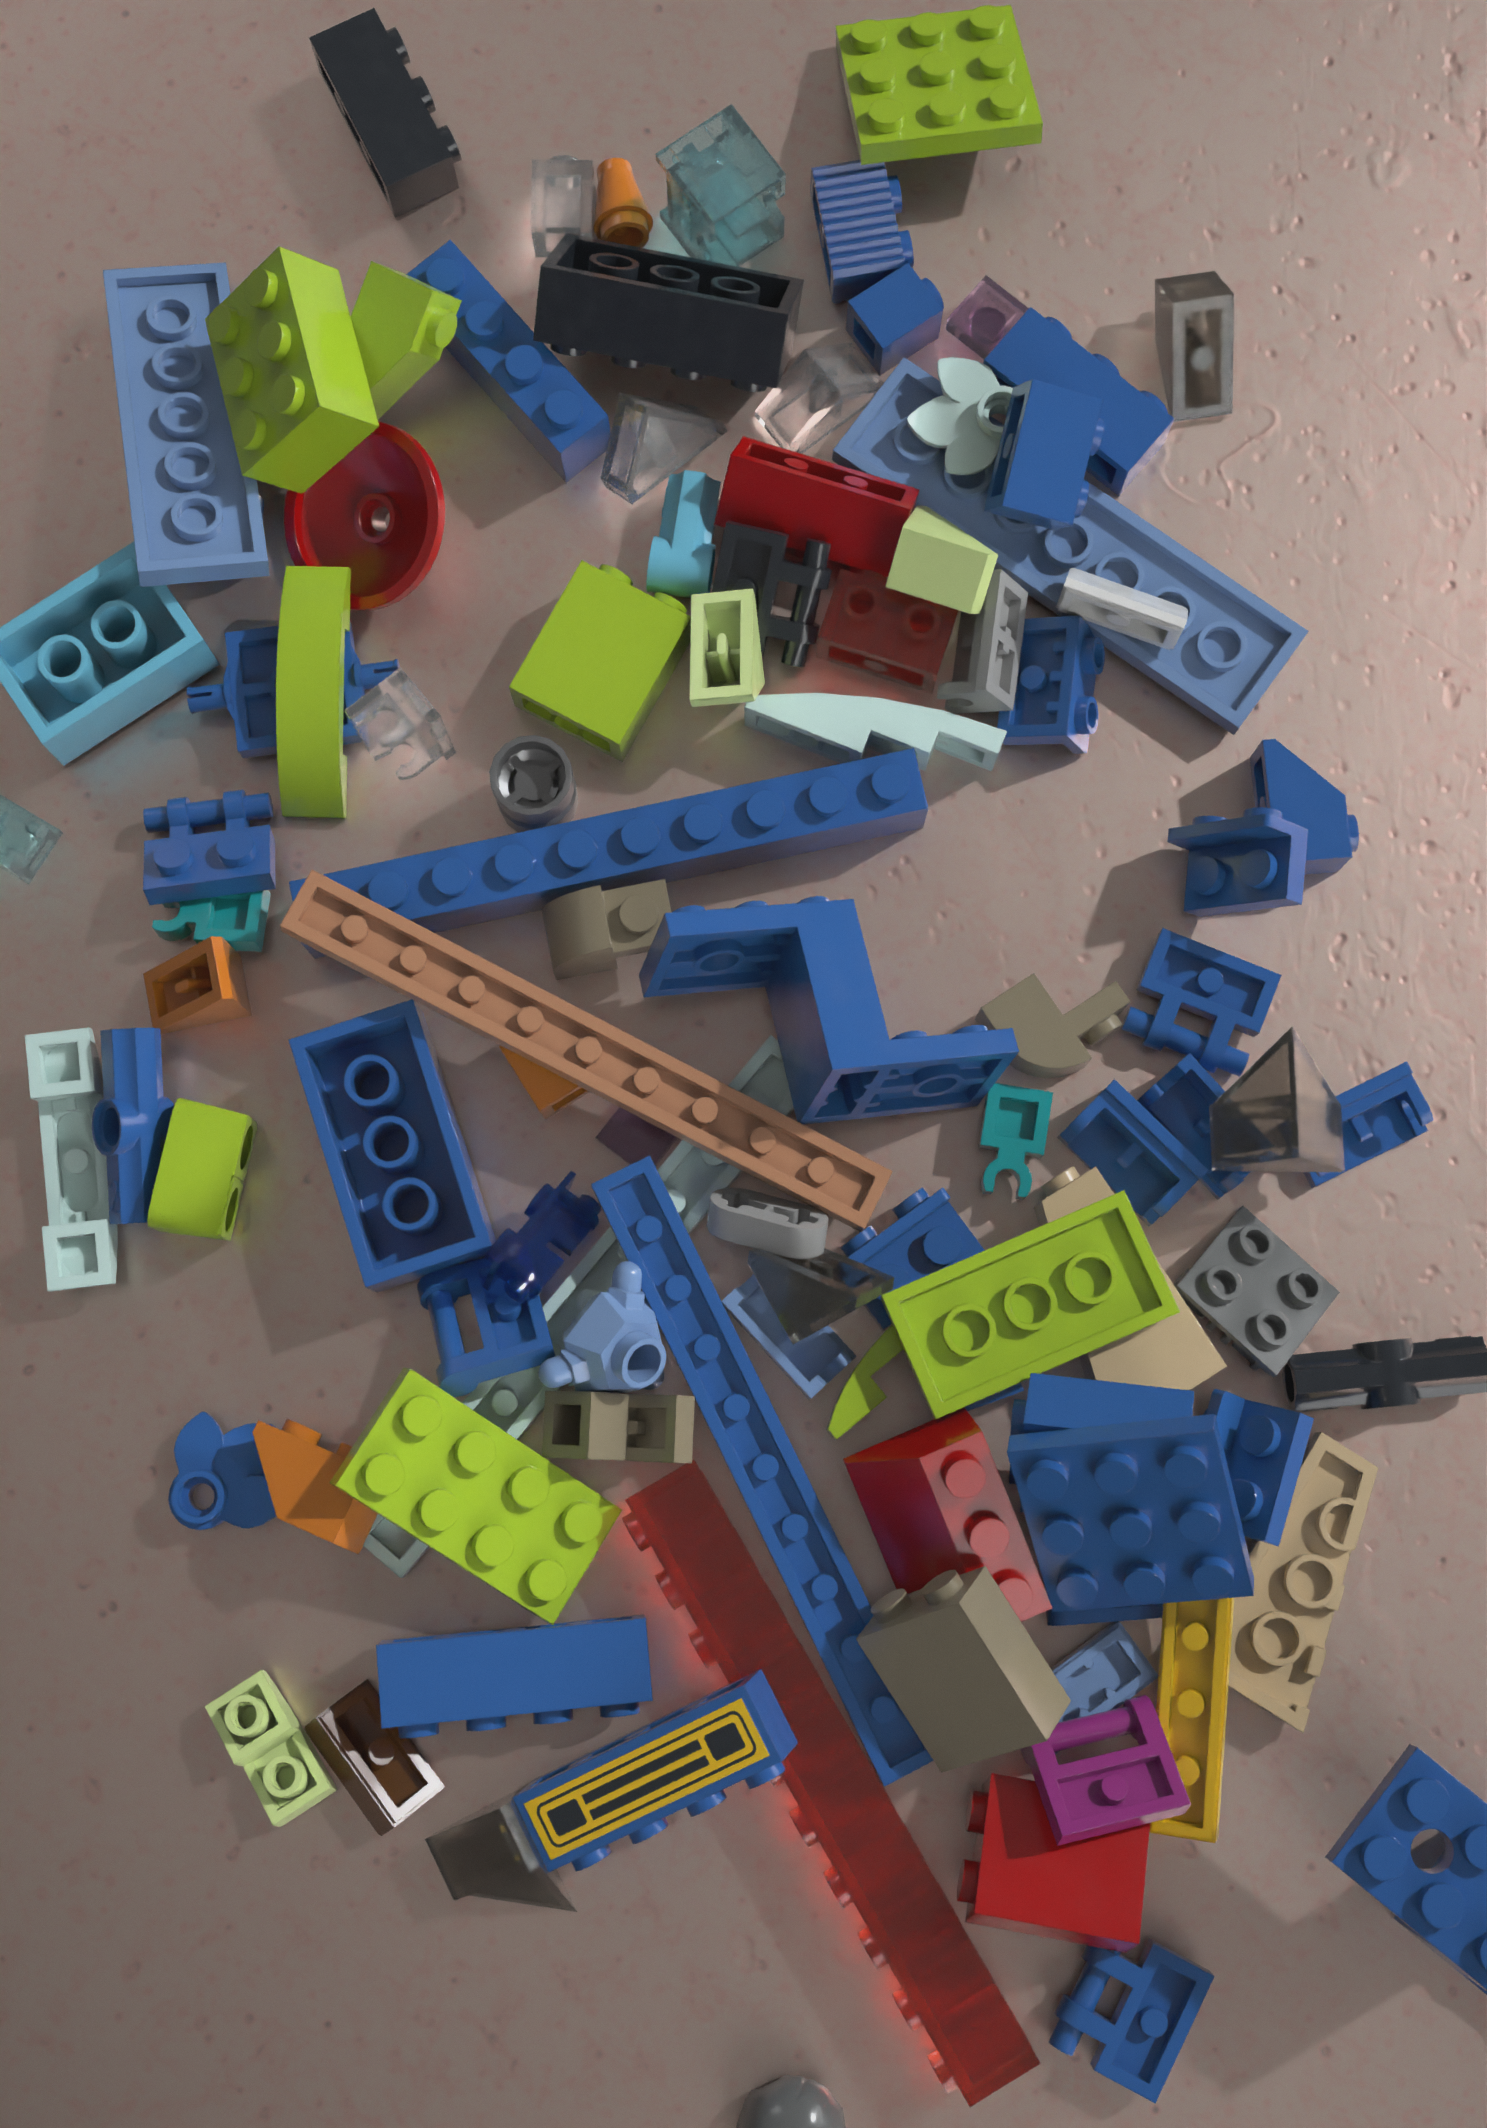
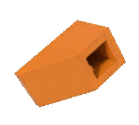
M286 1419L280 1430L258 1420L252 1433L277 1519L359 1555L378 1514L330 1484L331 1479L352 1446L341 1442L336 1453L317 1446L322 1434L304 1425Z

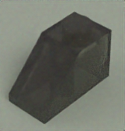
M1215 271L1155 279V341L1169 414L1175 418L1173 422L1232 414L1234 293Z

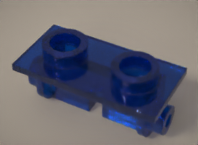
M571 1170L556 1189L546 1183L527 1206L524 1214L530 1219L517 1233L508 1227L498 1237L485 1257L492 1265L483 1288L488 1291L501 1278L506 1282L504 1285L505 1292L514 1301L524 1303L527 1298H537L565 1261L547 1248L549 1243L551 1242L570 1257L590 1232L598 1226V1214L601 1212L599 1203L589 1195L582 1194L578 1198L569 1191L576 1173Z

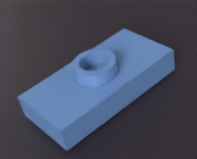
M1120 1621L1109 1624L1051 1668L1071 1700L1059 1722L1117 1709L1124 1704L1126 1699L1132 1698L1158 1678V1674Z

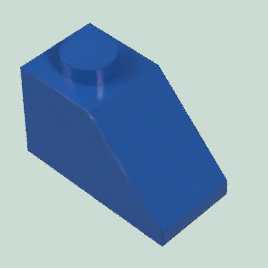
M1276 739L1262 740L1250 757L1255 807L1279 810L1283 813L1282 819L1308 829L1305 875L1338 872L1353 857L1352 852L1357 851L1359 843L1357 819L1355 815L1347 814L1345 795Z

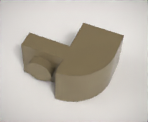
M665 879L602 891L600 885L563 895L547 903L542 908V915L556 980L618 969L616 958L648 952L664 914L671 913Z
M1033 973L982 1006L975 1020L978 1025H984L988 1030L1013 1028L1019 1053L1010 1063L1013 1068L1034 1077L1059 1078L1076 1073L1087 1065L1092 1057L1080 1040L1085 1037L1088 1043L1093 1046L1120 1028L1123 1024L1117 1016L1123 1012L1131 1001L1117 981H1115L1063 1015Z
M545 1391L542 1457L692 1463L695 1396Z

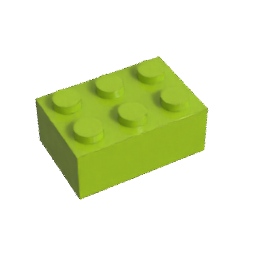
M277 247L221 304L215 307L205 318L242 476L302 494L379 427L339 270L283 247Z

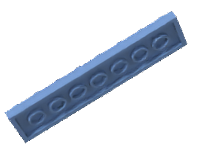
M903 357L833 449L832 460L838 465L920 489L915 508L917 505L928 506L997 553L998 558L994 570L1002 569L1024 588L1028 595L1060 617L1072 616L1058 611V608H1056L1070 568L1085 571L1187 608L1188 618L1185 628L1174 649L1170 650L1092 622L1084 621L1089 625L1094 637L1101 638L1104 647L1235 735L1309 631L1091 483H1089V494L1085 508L1078 518H1074L1073 525L1051 530L985 512L984 507L996 458L991 466L976 474L955 475L945 471L946 449L935 448L923 443L914 435L907 424V418L913 411L930 400L943 395L940 382ZM992 416L989 417L992 424L1004 427V424Z

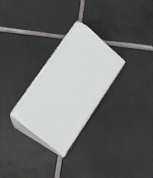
M1070 568L1056 606L1058 611L1081 616L1083 620L1168 650L1174 649L1188 618V609L1181 605L1076 568Z

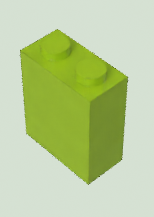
M581 560L512 680L509 689L515 707L623 762L690 643L691 616L686 614L687 609L675 598L661 592H655L651 596L633 587L632 580L622 571L606 564H601L598 569Z

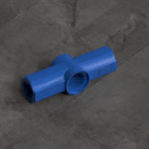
M126 1028L100 1030L104 1099L99 1100L94 1108L92 1135L96 1148L107 1159L110 1224L147 1223L149 1206L174 1108L173 1102L164 1096L161 1029Z

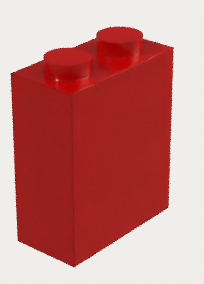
M991 1773L982 1784L981 1791L971 1790L967 1806L965 1830L966 1832L976 1833L973 1860H962L957 1885V1901L967 1903L966 1923L1125 1953L1139 1945L1150 1823L1057 1846L1035 1781Z

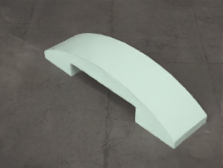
M87 1027L25 1035L30 1099L38 1101L49 1226L42 1227L47 1291L53 1292L116 1284L118 1224H110L107 1159L96 1148L92 1135L94 1108L99 1100L104 1099L103 1076L93 1030Z

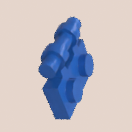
M242 789L224 792L222 799L190 802L188 797L173 798L167 800V806L144 809L143 818L147 833L169 831V838L144 841L143 891L149 905L276 889L275 839L270 825L250 827V820L273 817V804L270 793L246 795ZM226 823V830L195 834V827Z
M1162 928L1157 935L1136 989L1139 992L1159 999L1156 1010L1151 1015L1130 1006L1122 1023L1121 1030L1143 1038L1142 1045L1161 1052L1163 1047H1166L1186 1056L1190 1053L1209 1072L1214 1073L1219 1068L1240 1077L1248 1062L1249 1053L1227 1045L1234 1029L1252 1037L1260 1033L1282 975ZM1179 1008L1212 1020L1207 1036L1174 1024Z
M1150 1938L1138 1963L1125 1957L1120 1951L1087 1945L1081 1956L1086 1961V1964L1070 1996L1063 1994L1054 2013L1059 2020L1049 2039V2043L1061 2052L1073 2056L1083 2033L1100 2041L1090 2062L1093 2070L1156 2103L1215 1976L1210 1970ZM1110 1976L1127 1984L1111 2019L1094 2010Z

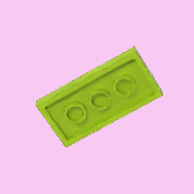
M1125 1190L899 1287L880 1297L934 1420L1030 1378L1031 1373L1041 1374L1180 1313Z
M411 1368L402 1369L330 1481V1484L551 1625L555 1623L622 1509Z

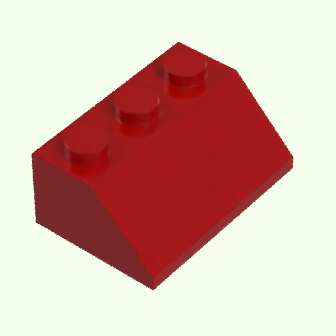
M965 1407L843 1458L896 1590L903 1588L909 1594L922 1589L929 1581L946 1571L956 1570L958 1575L986 1566L1021 1622L1052 1609L984 1434Z

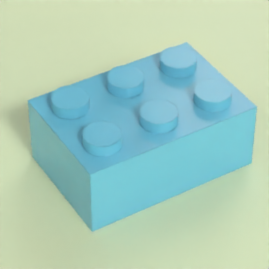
M134 542L0 627V682L42 745L63 766L220 665L167 585L140 587Z

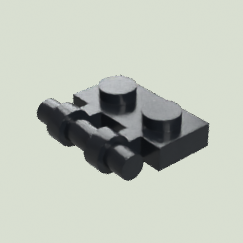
M727 521L712 593L753 589L756 600L762 658L767 638L771 636L785 640L781 658L782 663L795 667H805L809 645L816 644L820 625L815 623V617L821 590L828 589L832 570L826 568L831 544L821 540L807 539L802 562L784 559L789 534ZM779 581L797 584L790 617L773 614Z

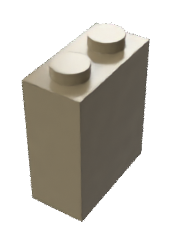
M986 1566L958 1575L956 1570L946 1571L933 1578L922 1589L909 1594L903 1588L886 1594L872 1606L871 1613L873 1617L856 1638L941 1773L1047 1741L1071 1702Z

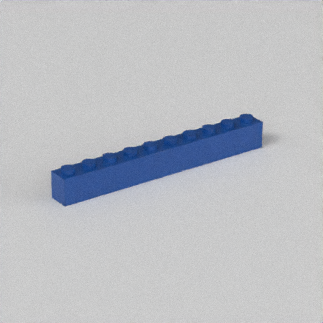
M912 748L323 875L433 933L540 911L547 903L556 898L600 885L601 890L606 891L665 879L666 883L921 829L927 816L928 804L915 750ZM306 878L289 882L292 901L296 898ZM301 942L314 959L327 956Z

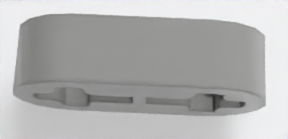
M723 1188L714 1191L710 1196L706 1227L712 1235L726 1241L784 1257L809 1259L823 1254L829 1219L823 1211L809 1205L749 1189Z

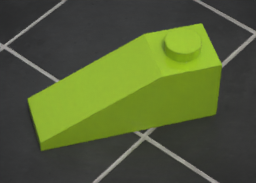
M371 261L351 314V320L376 416L379 419L439 361L444 347L451 342L456 332V315L462 300L400 271Z

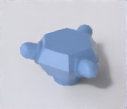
M630 1261L618 1264L613 1271L611 1287L606 1292H600L589 1299L563 1333L565 1349L560 1351V1355L549 1358L540 1365L538 1375L540 1381L545 1386L557 1388L568 1384L569 1387L574 1385L575 1391L628 1393L640 1390L641 1388L654 1390L661 1386L664 1381L663 1369L666 1364V1350L661 1342L655 1312L651 1309L645 1293L641 1289L642 1272L638 1265Z

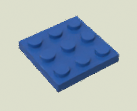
M1215 1414L1009 1436L1007 1455L1046 1592L1052 1605V1612L1254 1596L1253 1570Z

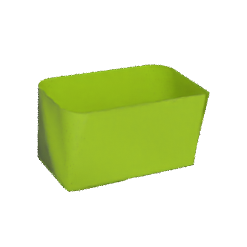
M178 1098L172 1111L149 1206L148 1227L159 1232L231 1241L244 1187L243 1181L246 1178L257 1132V1122L246 1114Z

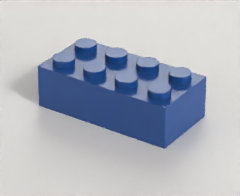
M411 999L289 1039L365 1288L379 1293L418 1280L429 1273L500 1252L424 1014L416 1002Z

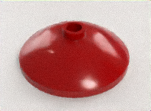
M379 421V427L304 493L301 494L287 490L284 507L285 537L294 565L349 567L351 569L350 609L359 611L378 610L391 606L414 591L424 580L437 557L445 525L443 488L439 474L430 456L410 434L396 426ZM389 513L390 519L388 527L386 528L385 520L386 516Z

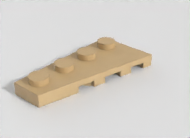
M1315 1432L1306 1447L1279 1547L1253 1539L1247 1548L1254 1575V1596L1234 1598L1228 1685L1236 1692L1304 1733L1310 1712L1307 1707L1316 1677H1320L1327 1650L1324 1647L1334 1611L1339 1610L1345 1585L1342 1583L1351 1551L1356 1549L1378 1471L1377 1466L1322 1432Z

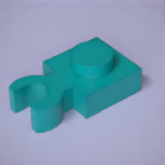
M269 890L165 903L163 904L165 908H180L178 915L169 921L153 920L152 928L160 938L167 941H179L187 938L194 932L193 940L196 944L211 936L223 937L236 951L262 952L271 894Z
M995 1083L986 1094L978 1148L996 1151L995 1160L986 1167L982 1174L981 1189L983 1194L990 1195L993 1192L995 1177L998 1173L1009 1172L1017 1180L1016 1199L1024 1200L1027 1197L1032 1186V1176L1029 1168L1024 1163L1025 1156L1037 1158L1044 1156L1053 1092Z

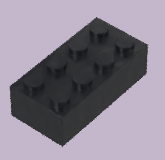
M566 233L540 266L533 341L550 344L552 351L566 356H582L587 352L610 356L611 362L622 367L642 368L648 363L669 367L673 375L683 379L702 380L709 375L729 379L732 386L744 391L762 392L767 387L777 389L793 351L804 279Z

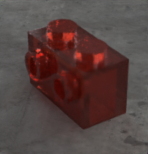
M841 569L818 634L816 658L933 694L956 625L959 610L887 588L885 586L888 578L875 571L859 569L853 573Z

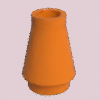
M623 158L606 159L598 165L596 170L598 185L594 234L599 240L643 248L649 240L653 219L634 179L632 166Z

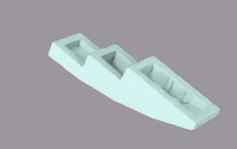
M825 693L758 695L755 701L746 702L744 706L745 726L841 764L864 759L867 749L884 755L914 748L919 769L925 771L932 753L936 749L992 771L1007 733L1006 730L944 710L876 697Z

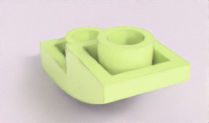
M260 1670L205 1706L234 1765L244 1768L273 1826L282 1827L338 1790L300 1722L266 1671Z

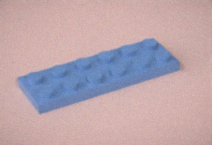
M226 262L103 270L140 587L270 576L257 480L242 476L205 322V318L215 307L230 295Z

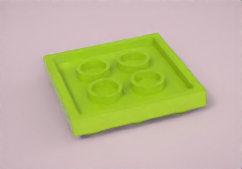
M984 5L975 9L945 13L925 12L912 17L878 21L867 19L853 24L836 26V49L861 165L1040 144L1042 142L1043 122L1011 5Z

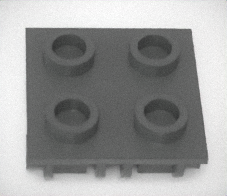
M1244 1206L1239 1208L1190 1269L1187 1268L1173 1283L1187 1306L1200 1318L1203 1319L1206 1316L1209 1319L1205 1326L1209 1331L1218 1327L1224 1332L1220 1338L1222 1343L1226 1345L1233 1340L1234 1343L1231 1346L1250 1362L1249 1367L1253 1371L1261 1368L1267 1375H1271L1273 1378L1278 1375L1340 1293Z

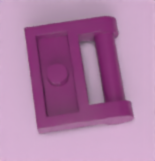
M1146 1695L1126 1699L1122 1708L1058 1722L1047 1741L1020 1749L1025 1762L1031 1768L1057 1846L1183 1815L1191 1805L1154 1705ZM1129 1734L1137 1740L1139 1745L1058 1765L1054 1753Z

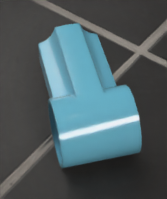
M684 470L678 474H669L662 508L659 537H653L649 554L646 580L647 592H661L667 595L691 598L693 594L710 593L716 546L712 544L715 530L714 522L720 500L721 481L710 478L706 473Z

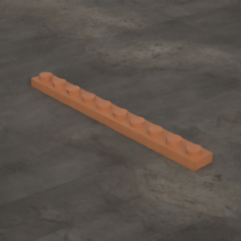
M314 870L310 871L280 924L281 932L799 1201L820 1209L826 1215L859 1232L865 1229L893 1172Z

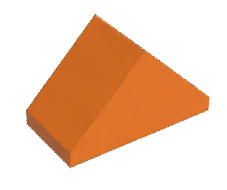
M211 936L143 973L152 1027L160 1028L161 1034L252 1016L241 955L223 937Z

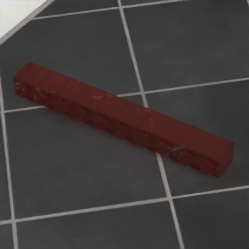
M693 1459L692 1463L684 1464L625 1499L632 1512L623 1516L622 1520L638 1549L643 1552L652 1547L664 1570L656 1574L655 1578L673 1610L685 1605L695 1622L697 1629L688 1633V1636L705 1667L709 1669L718 1663L729 1684L762 1669L798 1741V1744L782 1761L785 1771L770 1780L774 1788L784 1782L788 1786L798 1804L796 1808L789 1811V1814L808 1848L820 1843L832 1864V1867L823 1871V1874L833 1894L843 1909L854 1903L867 1927L857 1932L867 1954L877 1970L889 1964L902 1988L892 1993V1996L912 2032L924 2026L936 2050L928 2054L927 2058L947 2094L959 2088L969 2107H972L1041 2064L1032 2044L696 1459Z

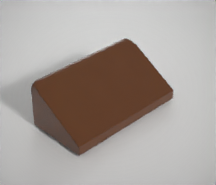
M368 1679L305 1726L304 1730L380 1836L395 1828L445 1787L410 1738H399L398 1727H381L380 1697Z

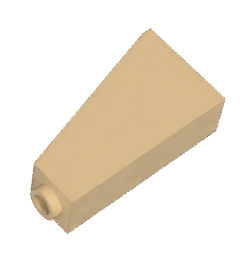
M1072 1166L1041 1186L1047 1198L1034 1207L1039 1227L1114 1195L1097 1167L1080 1176L1075 1167ZM1159 1262V1267L1180 1313L1079 1356L1086 1379L1181 1390L1193 1389L1227 1367V1365Z

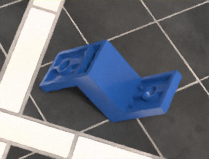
M814 896L792 904L768 905L764 901H749L735 908L706 910L704 907L697 905L678 908L671 913L664 914L639 973L643 998L765 987L797 1122L803 1125L977 1107L1019 1053L1013 1028L988 1030L984 1025H971L958 1029L952 1034L927 1036L926 1032L915 1030L901 1033L889 1039L854 899L830 901L827 897Z
M1409 1744L1325 1858L1396 1915L1394 1919L1487 1995V1803L1422 1750ZM1436 1829L1443 1836L1446 1848L1431 1868H1418L1411 1857L1412 1841L1421 1831Z

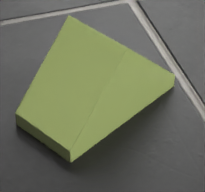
M917 505L902 527L885 587L969 614H980L998 554L928 506Z
M753 589L691 595L689 698L691 706L699 707L755 701L765 684L756 600Z

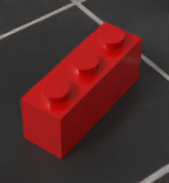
M743 436L730 454L714 525L725 528L727 521H734L789 534L788 551L803 559L807 539L825 541L831 544L828 560L845 564L848 571L860 577L870 579L881 576L888 577L902 527L915 509L920 489Z

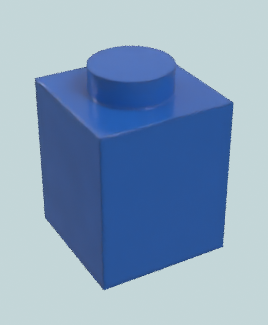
M907 263L848 301L845 330L878 375L881 376L898 365L903 357L907 359L939 338L944 303L936 286L928 278L921 280L910 264Z

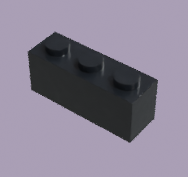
M372 8L309 37L319 71L395 218L458 189L459 185L454 163L462 160L460 151L447 125L437 129L430 115L436 111V108L423 78L418 76L411 79L404 66L410 63V58L397 29L393 27L386 30L375 8Z

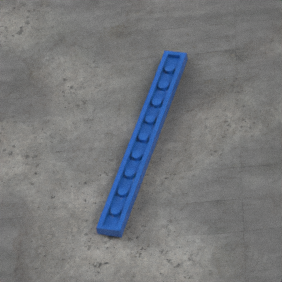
M649 1155L592 1183L591 1187L627 1261L635 1263L641 1269V1289L645 1293L651 1309L655 1312L657 1323L692 1395L695 1396V1401L881 1783L885 1787L931 1763L934 1760L856 1640L873 1617L871 1606L651 1156Z

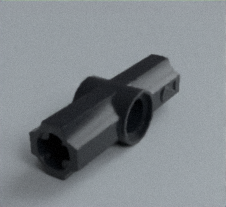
M1483 1336L1443 1338L1412 1343V1338L1352 1344L1353 1349L1292 1355L1284 1365L1282 1372L1284 1393L1292 1411L1302 1410V1412L1338 1409V1407L1361 1405V1409L1421 1404L1420 1399L1487 1392V1348Z

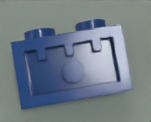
M1081 616L1025 619L1013 711H999L997 728L1007 731L1003 741L1004 745L1064 744L1073 754H1086L1088 752L1089 735L1094 734L1098 726L1099 713L1098 705L1094 698L1096 675H1100L1104 668L1105 650L1101 638L1094 637L1089 625Z
M1265 807L1248 808L1244 810L1243 817L1233 819L1219 816H1198L1193 818L1192 825L1168 829L1167 842L1189 850L1183 911L1203 917L1302 905L1308 829L1282 819L1283 813L1281 811Z
M924 1188L919 1189L892 1210L899 1219L879 1235L871 1225L840 1248L847 1258L838 1264V1272L882 1331L892 1323L880 1298L881 1295L985 1251L948 1202L951 1197L944 1188H941L932 1196H929Z
M1214 1389L1208 1408L1203 1415H1216L1244 1537L1279 1547L1314 1418L1300 1412L1246 1400L1230 1392Z

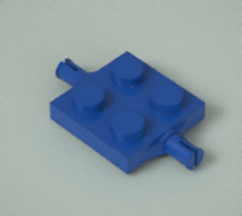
M351 621L350 632H345L343 745L366 742L362 713L366 689L395 685L402 686L398 659L361 664L355 653ZM279 625L226 632L225 640L228 663L223 683L187 687L186 692L189 697L187 701L192 714L202 711L228 709L235 723L237 750L242 758L277 754L276 667Z

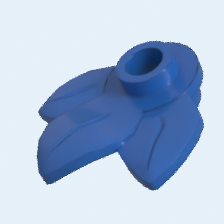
M201 1412L192 1418L180 1431L174 1446L179 1474L173 1480L168 1496L170 1510L178 1522L195 1530L211 1529L224 1521L234 1526L250 1529L263 1525L277 1517L252 1433L257 1423L246 1424L223 1434L221 1427L207 1412ZM201 1484L209 1485L214 1492V1501L207 1509H200L193 1500L194 1491Z

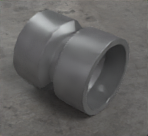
M537 735L520 736L504 744L494 756L489 773L491 789L506 823L519 833L570 822L575 816L579 802L571 762L564 750L551 739Z

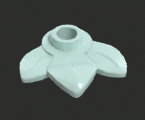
M957 357L939 359L937 373L943 395L930 400L913 411L907 418V424L914 435L923 443L935 448L946 449L944 465L947 473L955 475L976 474L991 466L997 456L1004 427L992 424L989 417L998 413L1007 415L1013 388L1000 386L992 370L987 365L978 361Z

